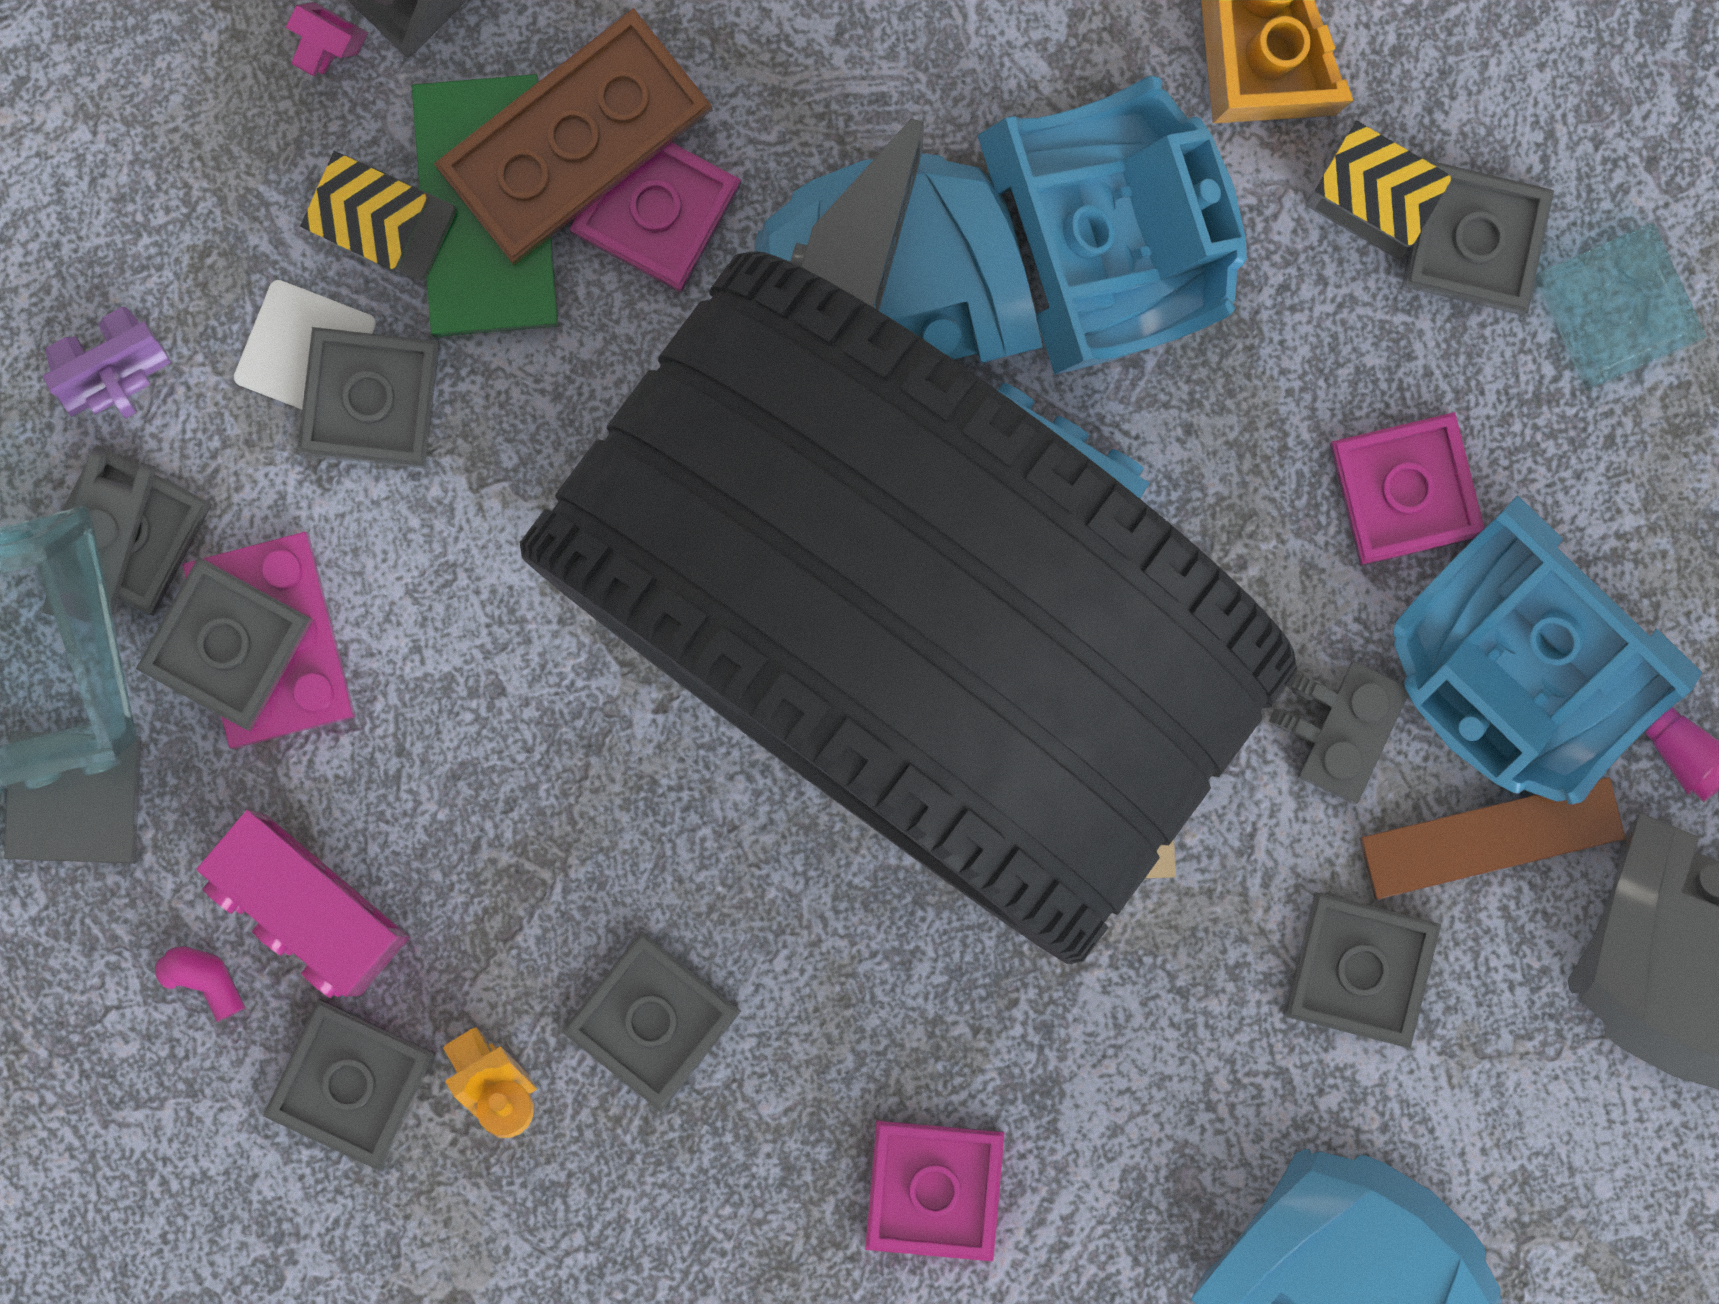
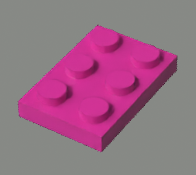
M305 531L203 558L207 562L313 619L252 731H247L221 716L229 748L237 749L356 717L309 534ZM196 560L182 564L186 578Z

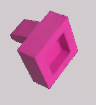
M316 2L296 5L285 27L302 37L291 64L312 76H316L317 72L325 74L335 56L345 58L358 55L369 33Z

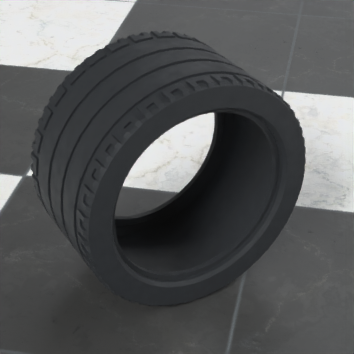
M754 251L736 254L710 288L709 294L712 296L710 301L699 302L659 355L658 362L660 367L658 370L647 371L608 423L606 429L609 435L605 440L596 439L557 491L555 498L559 502L553 510L544 509L520 541L522 559L560 592L653 665L923 866L1009 927L1064 963L1084 962L1107 931L1108 926L1105 924L1107 918L1111 913L1118 915L1160 859L1156 852L1161 844L1166 846L1171 844L1210 791L1211 786L1208 780L1211 776H1221L1263 719L1261 709L1272 707L1297 673L1293 647L1277 624L1255 600L1188 538L1086 455L987 382L898 322L824 278L790 261L765 252Z

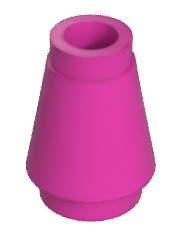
M1673 707L1670 708L1652 724L1645 734L1653 741V745L1686 794L1689 795L1694 792L1704 803L1719 791V740L1684 715L1681 716Z

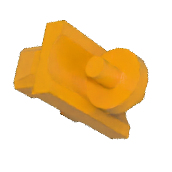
M477 1027L470 1029L443 1047L457 1072L445 1080L453 1097L477 1117L479 1123L490 1134L498 1138H511L521 1134L529 1126L534 1115V1103L530 1094L536 1091L537 1088L529 1074L501 1046L497 1048L493 1043L488 1044Z

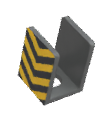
M1356 120L1306 206L1394 258L1402 259L1425 226L1449 185L1451 176Z
M333 151L300 227L388 269L399 270L416 279L425 280L457 209L455 205L370 165Z

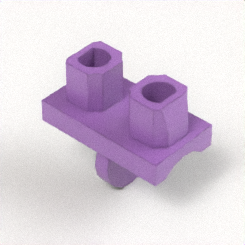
M120 307L103 316L98 324L106 342L86 352L75 336L64 337L46 347L45 352L50 372L44 374L43 378L50 392L56 395L71 417L89 407L94 414H97L114 404L125 418L136 414L138 411L131 395L151 385L147 377L148 375L171 364L164 347L144 321L140 323L127 307Z

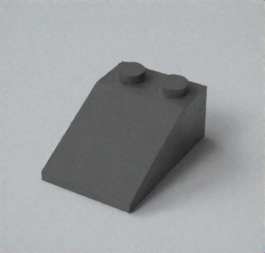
M911 118L812 227L808 245L796 243L790 261L849 292L878 311L882 303L923 153V121Z

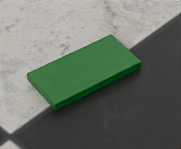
M537 74L411 85L419 189L455 205L457 209L426 278L430 330L433 337L559 327L552 237L516 265H513L434 165L441 157L538 83L539 77Z

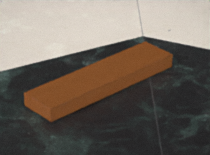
M1607 777L1600 779L1585 800L1580 803L1567 804V800L1556 802L1540 795H1533L1359 839L1374 899L1378 900L1626 838L1611 779Z

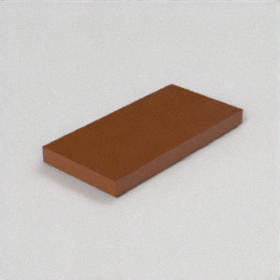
M633 8L441 157L434 165L510 262L516 265L713 111V108Z

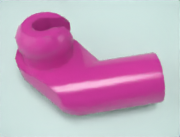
M187 946L169 949L165 956L157 961L155 975L159 983L168 989L182 986L202 991L216 1022L245 1009V1005L225 963L218 956Z

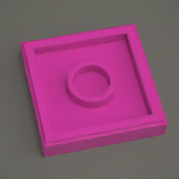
M671 143L578 215L570 228V233L682 293L741 186V179Z
M1455 412L1339 439L1330 443L1360 566L1473 540L1484 529Z
M877 1120L865 1250L994 1261L1005 1132Z

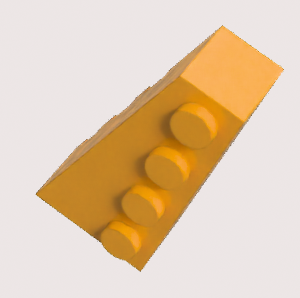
M1201 0L1213 124L1336 116L1354 101L1347 80H1342L1333 51L1336 49L1328 25H1323L1315 0Z

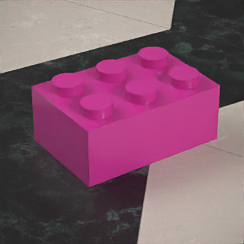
M246 810L196 869L208 880L202 890L213 901L231 914L236 911L242 915L245 911L258 922L252 929V933L278 955L282 956L283 953L291 956L294 953L307 964L301 972L302 976L329 998L333 995L337 997L341 995L345 997L361 996L410 938L394 922L264 813Z

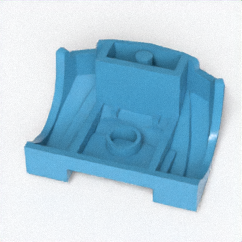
M1147 76L1101 100L1054 115L1039 118L1007 117L977 135L997 194L1011 191L1013 193L1043 285L1049 308L1036 314V318L1054 375L1109 362L1182 338L1227 318L1236 309L1234 302L1237 269L1244 265L1247 260L1246 237L1235 187L1213 136L1202 119L1195 116L1187 118L1168 92L1161 89L1163 81L1159 77Z
M922 154L879 311L918 335L953 360L978 354L981 363L1043 348L1017 237L1003 194H997L990 175L986 174L981 168L946 161L940 155ZM874 159L863 160L813 179L795 190L792 194V200L768 218L764 223L762 231H758L754 244L755 250L791 261L796 243L808 245L812 227Z
M1517 495L1446 566L1398 618L1393 630V636L1396 637L1394 646L1406 674L1405 689L1413 704L1453 752L1491 781L1513 793H1520L1526 790L1556 802L1567 800V804H1576L1585 800L1605 772L1648 727L1693 690L1703 672L1657 628L1648 635L1557 548L1563 538Z
M1304 1149L1294 1154L1277 1186L1243 1233L1205 1271L1190 1300L1195 1304H1501L1502 1296H1500L1501 1289L1485 1261L1486 1251L1473 1230L1431 1190L1386 1163L1366 1155H1360L1353 1160L1321 1151L1311 1153L1310 1149Z

